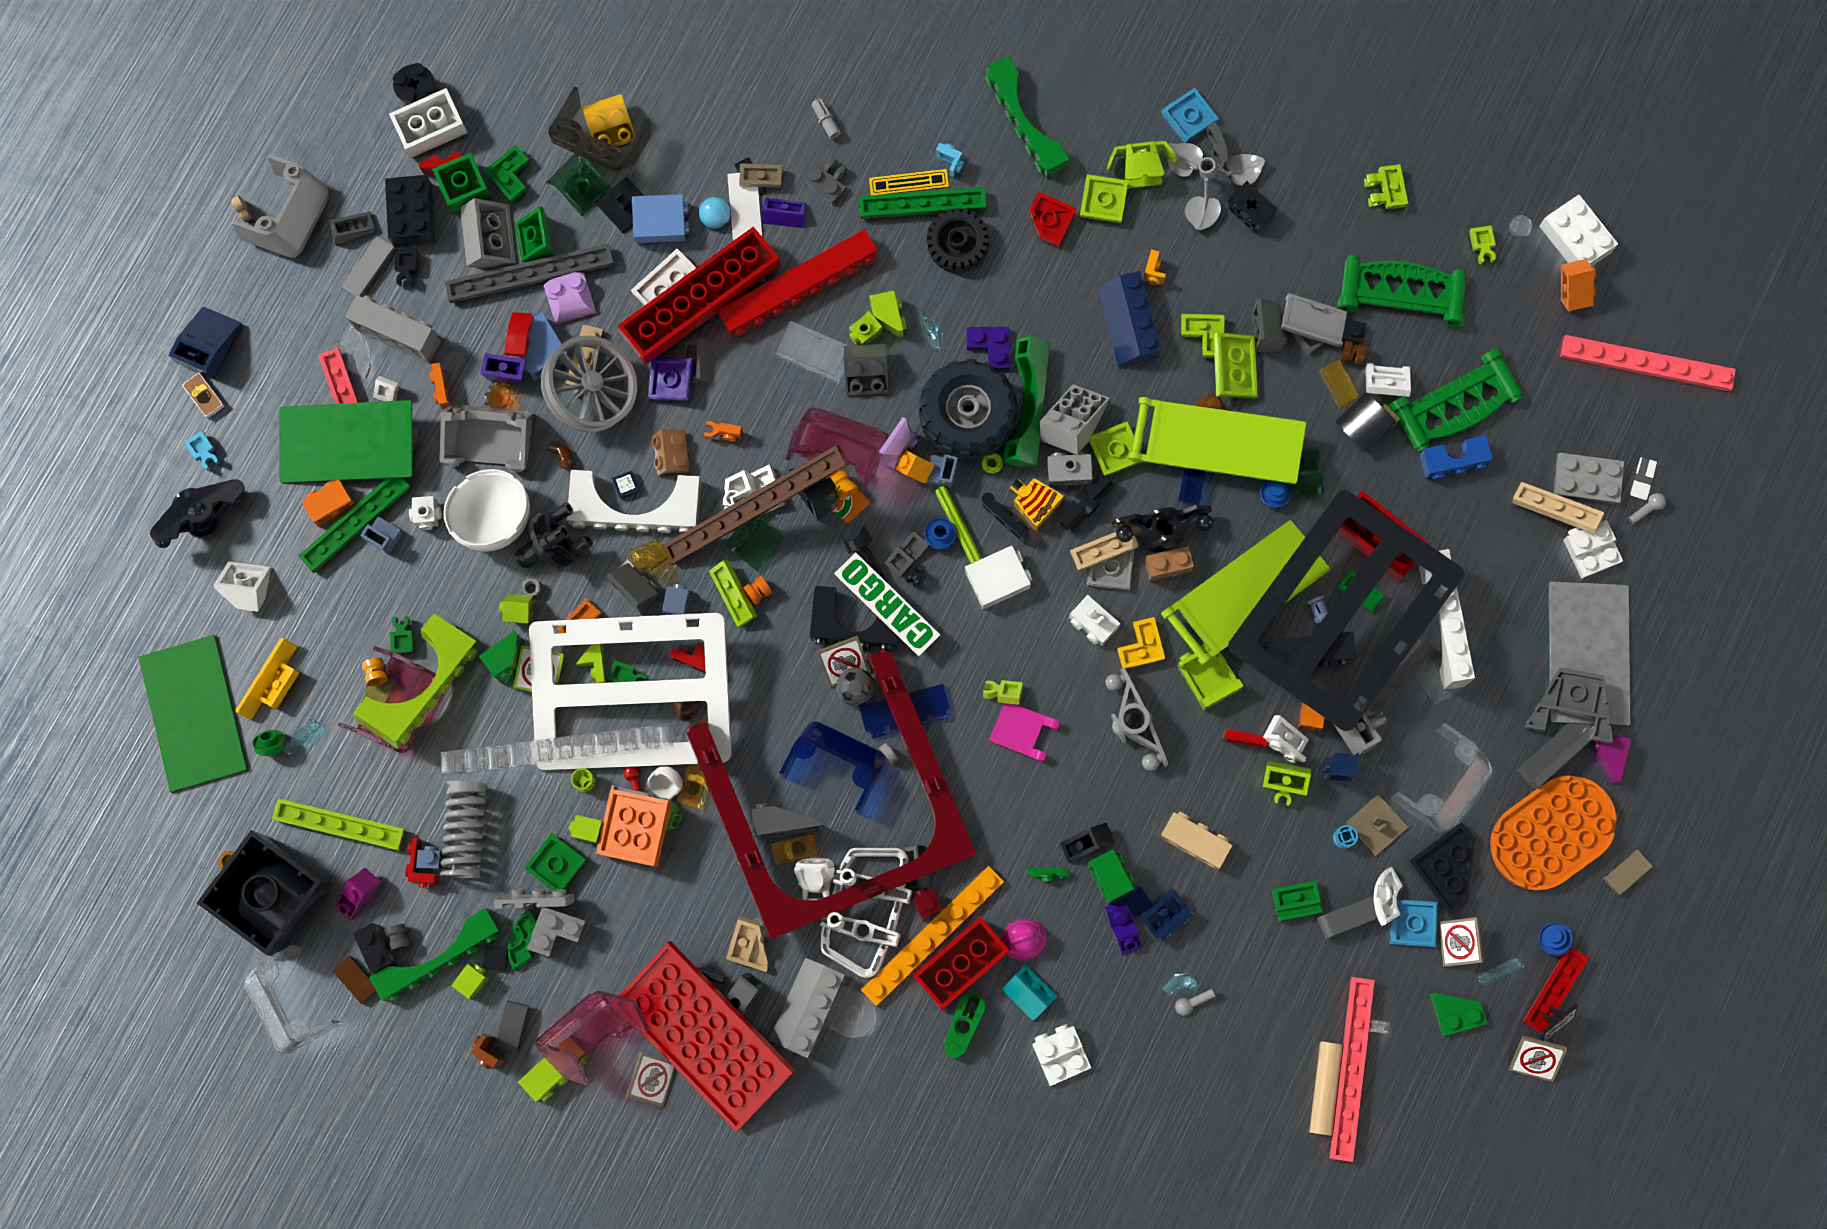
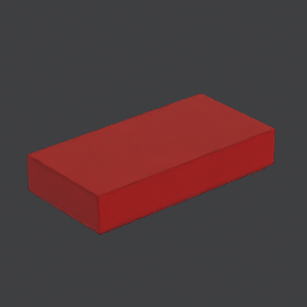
M1225 729L1223 734L1224 741L1266 748L1269 744L1262 735Z

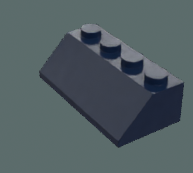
M1141 271L1119 275L1100 285L1098 292L1117 367L1159 358L1161 349Z

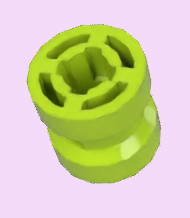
M579 768L571 775L572 785L580 792H589L596 784L595 776L585 768Z

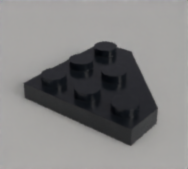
M1462 822L1408 861L1448 916L1468 903L1469 884L1472 875L1473 851L1476 840Z

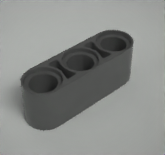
M1374 896L1318 917L1317 920L1325 939L1378 919L1374 907Z

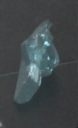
M921 310L920 323L932 348L936 350L939 348L936 336L938 326L934 321H929V315L927 316L925 311Z

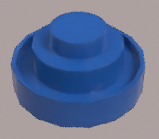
M1265 480L1260 488V499L1269 508H1282L1291 499V485L1284 482Z
M945 518L930 520L924 531L926 543L936 550H944L950 547L956 536L953 523Z
M1553 922L1542 928L1539 934V942L1547 954L1561 956L1570 951L1573 945V936L1571 930L1566 925Z

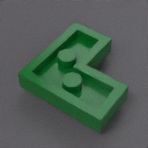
M514 145L487 167L484 173L512 203L527 191L525 185L515 174L528 165L530 161L517 145Z

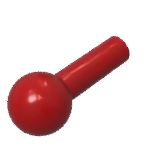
M625 767L623 776L627 781H630L632 790L642 792L638 780L640 777L639 767Z

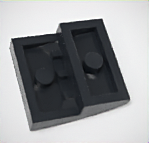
M1365 392L1335 422L1365 452L1396 420L1369 393Z

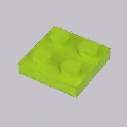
M1087 174L1080 217L1122 223L1128 180Z
M1128 421L1094 434L1089 440L1101 472L1106 476L1142 463L1133 462L1128 459L1134 442V435Z

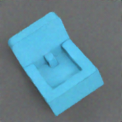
M938 144L936 158L952 164L950 176L954 178L956 172L960 173L964 165L962 152L956 150L950 144Z

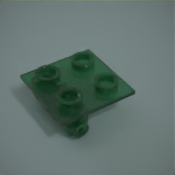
M757 517L737 528L725 545L728 550L736 553L754 570L758 571L784 538L760 517Z

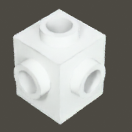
M434 496L412 498V509H409L410 521L420 530H431L433 526H439L438 519L442 518V512Z

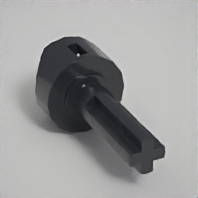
M865 526L861 527V531L855 539L840 540L848 555L853 552L854 554L858 553L883 580L888 582L867 547L868 543L873 541Z

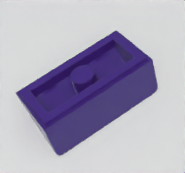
M765 198L762 209V223L803 228L807 203Z

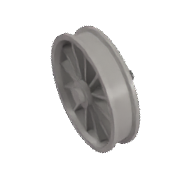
M578 336L563 343L548 357L541 374V389L548 408L562 423L582 432H599L612 427L629 413L637 396V378L630 360L616 345L596 336ZM582 347L593 348L590 369H588ZM574 348L580 368L564 353L566 350ZM600 351L611 360L598 373L595 369ZM558 358L575 375L554 369ZM614 362L622 375L603 379L601 374ZM553 376L577 384L555 389ZM624 380L625 392L605 386L603 383ZM574 390V398L564 406L556 393ZM604 393L624 399L621 409ZM583 395L579 418L567 408ZM589 398L597 421L585 420ZM599 400L615 415L608 420L604 419Z

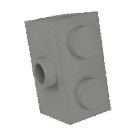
M1079 452L1078 455L1074 453L1073 455L1053 453L1051 456H1048V487L1090 485L1092 483L1091 454H1086V452Z

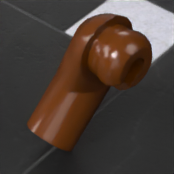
M551 441L548 451L559 456V466L561 468L569 469L573 463L570 449Z

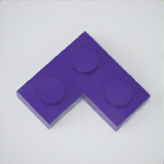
M967 327V350H988L989 364L993 365L997 370H1009V327Z

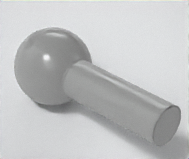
M1661 493L1652 494L1645 506L1628 517L1629 521L1635 524L1651 511L1663 509L1666 505L1665 496Z
M1210 989L1191 999L1181 998L1176 1002L1175 1009L1178 1014L1187 1016L1192 1012L1193 1007L1216 997L1213 989Z

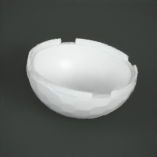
M495 469L481 470L466 476L467 479L457 487L454 486L445 502L444 521L449 533L460 544L481 552L496 551L513 543L525 529L530 513L529 497L524 486L513 475Z

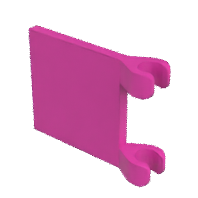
M1004 703L989 741L1044 763L1047 757L1046 753L1033 749L1043 725L1057 731L1060 723L1056 719L1046 717L1019 705Z

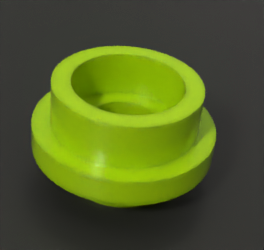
M994 453L990 456H984L981 465L985 472L995 474L1001 470L1003 460L999 454ZM993 460L996 462V465L990 467L988 462Z

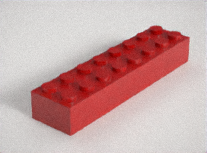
M753 226L618 324L619 333L646 366L718 313V309L733 302L780 267V259Z

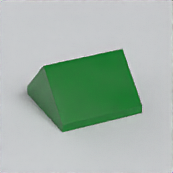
M543 207L536 208L515 222L522 262L554 256L548 217Z

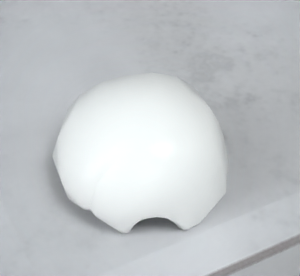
M659 767L649 776L648 786L658 797L671 800L681 791L683 780L679 773L671 767Z

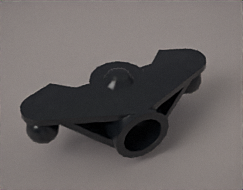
M232 479L196 489L187 488L182 490L174 497L172 505L150 530V536L155 545L159 548H167L171 544V540L177 539L179 533L189 532L193 537L199 539L212 536L218 528L216 516L226 504L241 503L245 499V486L243 482L238 479Z
M1194 505L1181 510L1166 507L1145 515L1132 514L1117 518L1111 524L1113 528H1118L1116 537L1120 542H1129L1134 535L1149 550L1160 553L1184 541L1183 536L1180 534L1193 518L1198 517L1197 526L1202 531L1210 530L1213 527L1214 520L1208 515L1212 511L1210 505ZM1186 520V522L1181 526L1179 522ZM1157 529L1162 530L1165 535H1161Z

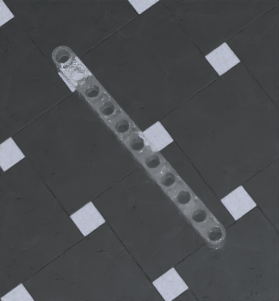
M662 724L445 751L440 753L441 775L465 774L673 748L672 724Z

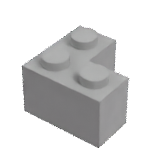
M541 907L527 950L549 956L556 936L578 942L585 921Z

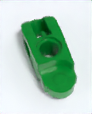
M967 993L959 1000L943 1045L945 1046L946 1054L951 1058H959L962 1054H965L984 1014L985 1002L976 993ZM970 1002L976 1004V1009L970 1011L967 1007ZM960 1021L969 1023L970 1029L967 1033L958 1032L957 1024Z

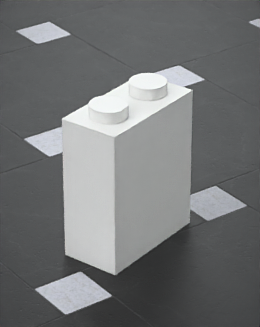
M1013 546L965 566V573L983 610L1030 589L1032 577L1028 569H1023L1021 562H1023L1019 550H1014Z

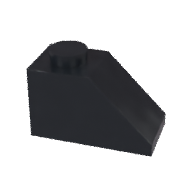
M1107 823L1088 828L1060 844L1068 863H1072L1114 844L1115 841Z

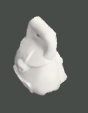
M809 858L798 861L794 872L799 886L803 889V900H817L808 898L809 892L822 893L824 898L830 896V883L834 878L835 872L833 862L824 858Z

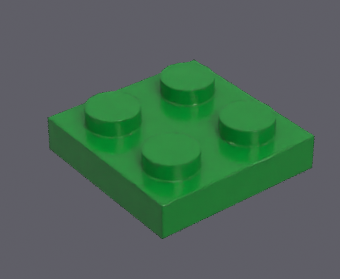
M551 833L524 869L551 890H558L567 887L587 860Z

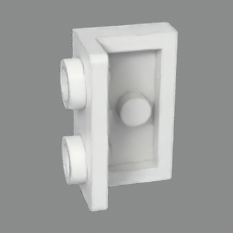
M1275 715L1263 738L1270 743L1269 746L1272 749L1284 754L1283 757L1291 763L1296 761L1305 762L1307 758L1301 753L1309 739L1283 717Z

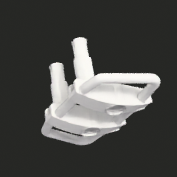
M899 848L850 849L840 864L839 870L835 871L832 882L835 885L832 894L842 891L843 887L849 888L873 878L855 874L851 869H848L855 857H898L900 859V866L909 863L908 855ZM906 884L873 897V899L894 902L887 929L871 924L866 920L843 917L837 912L830 913L827 917L822 918L820 924L822 926V953L860 977L870 978L876 975L888 947H898L901 934L895 932L902 905L910 904L913 891L906 889ZM861 925L869 927V934L865 937H860L857 934V929ZM830 931L842 933L859 941L880 944L871 967L864 969L829 947Z

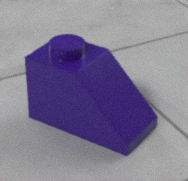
M484 353L480 374L487 380L505 383L523 381L527 360Z

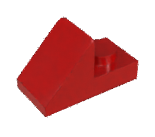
M700 640L692 656L690 651L679 647L678 650L671 649L668 655L670 659L706 674L705 651Z

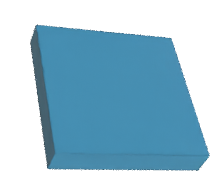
M1195 87L1161 110V114L1184 143H1189L1207 130V125L1213 121L1217 124L1220 120Z
M1397 899L1400 915L1391 921L1390 944L1436 947L1438 902Z

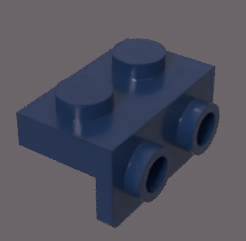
M1171 888L1139 914L1138 917L1152 936L1158 941L1169 938L1179 926L1186 924L1194 913L1186 906L1176 890Z

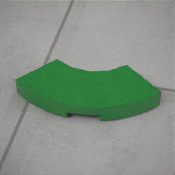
M531 909L525 911L517 919L509 937L508 957L513 970L534 959L532 952L527 950L537 921Z

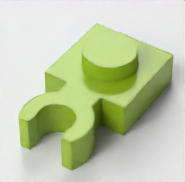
M1492 225L1470 229L1469 234L1473 251H1480L1478 263L1480 265L1484 263L1483 256H1488L1490 262L1493 263L1496 256L1490 249L1494 248L1496 244Z
M1001 680L1000 685L993 681L985 682V688L991 690H983L984 698L992 699L998 697V702L1020 704L1023 682Z

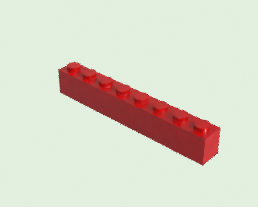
M864 229L718 309L719 318L731 338L734 336L739 337L745 334L748 328L763 324L766 318L781 314L786 307L798 305L806 296L816 295L824 286L834 285L844 275L854 274L858 270L857 268L864 264L865 266L872 264L878 257L877 249Z

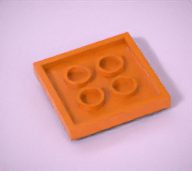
M610 789L596 854L658 867L672 801Z

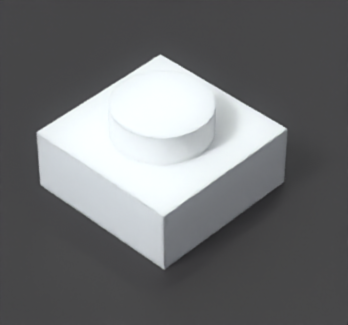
M379 376L375 381L373 397L382 401H396L399 383Z

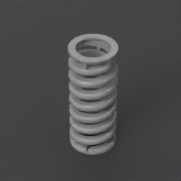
M447 781L448 790L446 794L452 799L448 800L445 806L452 811L445 813L444 816L451 823L444 825V831L449 833V835L443 837V843L449 846L442 849V854L449 858L441 861V866L446 869H441L440 876L480 878L479 865L467 867L458 864L481 862V857L458 852L481 851L482 845L457 840L483 838V834L480 832L461 830L459 828H482L484 826L483 821L461 817L483 816L485 810L460 805L485 804L486 799L460 793L470 792L475 794V792H479V795H485L487 784L474 781Z

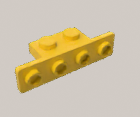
M283 637L279 640L235 711L252 720L263 702L277 710L299 675L298 671L287 666L288 661L297 649L295 644Z

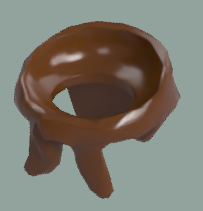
M684 701L668 702L674 714L684 722L691 720L697 714L701 705V701H694L690 707L682 709Z

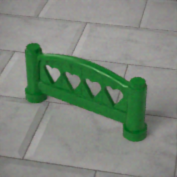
M1350 255L1345 260L1341 298L1338 299L1337 308L1345 310L1347 313H1355L1359 310V303L1442 314L1444 315V325L1462 327L1465 325L1466 315L1463 313L1467 283L1466 271L1458 269L1454 270L1453 274L1450 275L1425 265L1404 261L1361 263L1359 256ZM1366 273L1372 275L1379 274L1382 277V280L1373 290L1370 289L1364 277ZM1387 276H1392L1393 278L1400 277L1403 280V283L1394 293H1392L1385 280ZM1408 279H1413L1414 281L1422 280L1424 282V286L1415 296L1407 284ZM1429 282L1443 283L1445 285V289L1437 298H1434L1428 287Z
M1496 347L1480 357L1484 365L1410 403L1408 397L1403 396L1388 405L1400 418L1399 422L1415 450L1417 449L1418 452H1421L1423 449L1430 447L1428 442L1431 440L1449 437L1479 424L1493 414L1507 400L1514 403L1523 398V392L1502 357L1504 353L1500 347ZM1483 382L1497 389L1498 395L1491 396L1490 400H1484L1482 398ZM1464 392L1477 398L1480 402L1479 406H1472L1471 410H1465L1463 407ZM1445 401L1461 410L1460 416H1453L1452 420H1447L1445 418ZM1427 411L1441 418L1442 425H1435L1433 430L1427 429Z

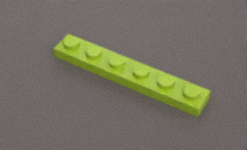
M279 798L272 817L274 821L398 851L401 849L406 831L403 828Z

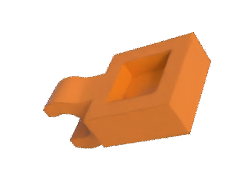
M712 421L706 422V426L712 427L713 431L711 433L704 432L705 438L713 439L720 435L726 441L735 442L736 439L742 440L743 430L741 426L724 423L716 424Z

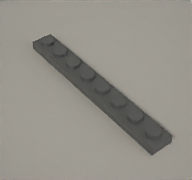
M608 243L445 281L449 302L455 303L549 281L574 272L584 273L614 266L611 247Z

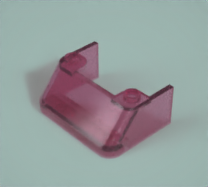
M809 408L793 429L786 460L790 461L795 453L807 458L816 452L822 454L835 445H840L847 462L855 465V473L864 479L862 487L867 488L880 463L879 451L889 436L882 430L820 408Z
M376 646L373 649L389 658L385 669L386 674L389 678L395 680L385 703H402L412 700L422 694L433 682L436 675L435 672L395 652ZM341 722L338 724L339 727L399 753L407 752L410 749L420 726L418 728L415 727L411 732L408 742L405 745L401 744L397 749L361 724L357 728Z
M595 991L588 994L537 1037L535 1045L538 1051L563 1078L586 1085L589 1081L580 1061L584 1056L608 1036L621 1038L626 1036L632 1028L647 1032L649 1027L636 1000L603 991Z

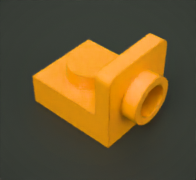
M1151 249L1143 280H1147L1152 285H1163L1166 274L1158 272L1161 264V259H1158L1160 251Z

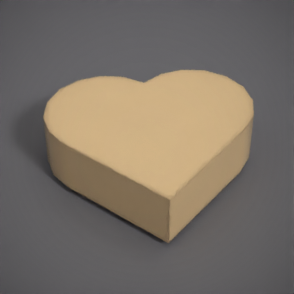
M239 195L232 198V204L244 222L252 220L253 217L245 200Z

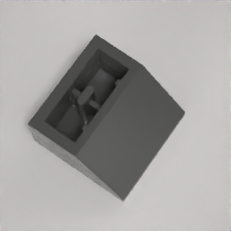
M886 344L843 346L846 396L889 393Z

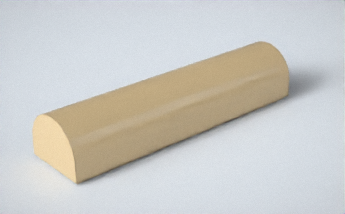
M1320 1042L1309 1133L1333 1135L1343 1045Z

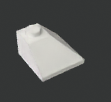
M228 561L214 583V589L235 608L258 612L266 598L271 568Z

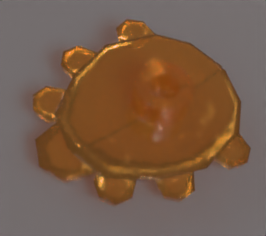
M497 381L495 386L490 385L489 389L491 391L485 393V396L488 397L485 405L490 406L492 409L500 410L512 404L513 399H511L513 390L508 389L510 384L506 383L504 385V382Z

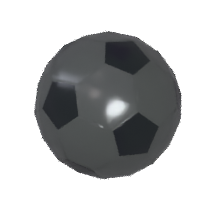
M850 668L838 677L836 691L842 702L849 706L857 707L866 704L873 697L875 683L872 676L864 669Z

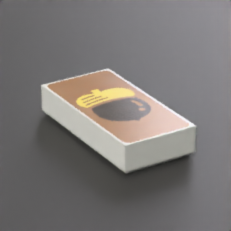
M197 373L182 384L207 419L225 407L200 373Z

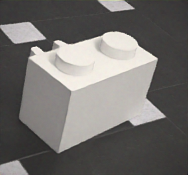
M1089 595L1070 613L1069 617L1071 619L1070 623L1077 630H1084L1088 634L1086 637L1095 645L1098 643L1103 646L1120 626V623Z

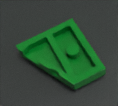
M1437 993L1430 994L1443 1036L1487 1024L1481 1002Z

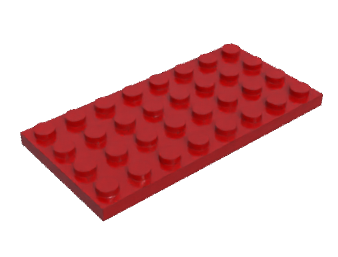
M672 941L667 942L613 1002L736 1132L796 1071Z

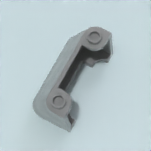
M469 405L448 406L441 411L440 462L446 463L447 466L457 467L459 463L464 461L506 464L505 467L510 468V472H522V470L527 468L533 412Z

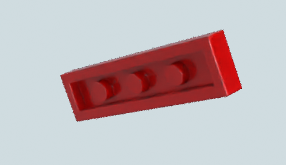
M1573 947L1566 954L1562 955L1522 1022L1541 1034V1031L1550 1024L1542 1019V1013L1549 1018L1553 1017L1549 1007L1553 1006L1558 1011L1589 957Z

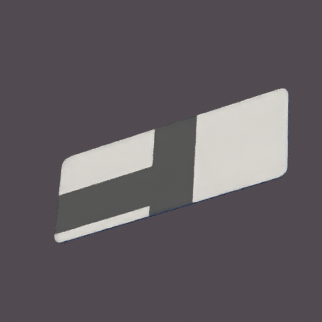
M1643 457L1640 458L1630 493L1631 496L1647 500L1657 464L1656 461Z

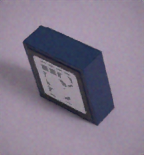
M632 470L612 478L620 499L640 492Z

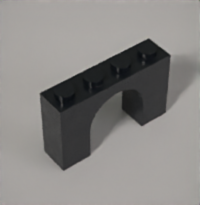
M826 586L814 587L809 636L810 640L814 641V644L827 645V642L839 643L858 636L862 649H870V646H879L880 650L891 651L892 648H897L898 635L878 616L874 623L866 630L852 632L842 628L835 618L837 588Z

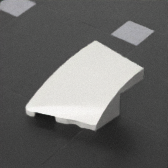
M767 465L753 473L743 470L725 479L724 509L775 481L777 477L773 466ZM786 502L779 504L764 514L786 505Z

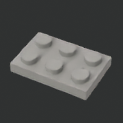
M1558 453L1553 494L1564 498L1618 505L1621 500L1624 461Z

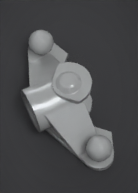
M1125 668L1120 669V676L1111 674L1106 679V686L1111 691H1118L1123 686V683L1126 685L1118 719L1115 714L1111 715L1113 731L1120 737L1123 743L1127 742V737L1157 753V755L1147 754L1143 757L1142 765L1144 769L1154 771L1158 768L1159 763L1166 767L1168 766V761L1152 724V714L1145 708ZM1128 693H1130L1135 703L1126 705ZM1131 713L1137 714L1141 718V727L1139 729L1127 727L1124 723L1125 716ZM1146 729L1152 742L1141 736Z

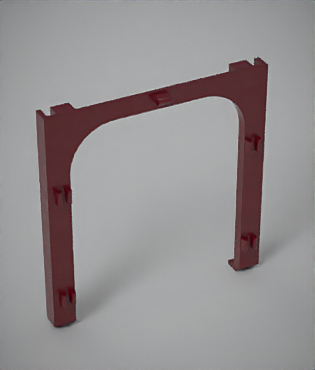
M884 649L867 655L866 659L872 666L934 816L933 836L927 849L917 859L825 898L817 900L797 899L787 895L774 884L762 860L705 720H702L697 724L688 726L689 732H686V737L770 941L827 917L830 913L839 912L976 855L891 652L886 653Z

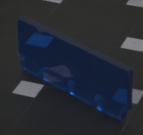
M943 684L908 693L922 725L929 724L927 715L932 716L933 722L948 719L946 710H949L950 707ZM885 699L859 706L865 731H870L872 739L887 735L886 726H889L891 734L899 732Z

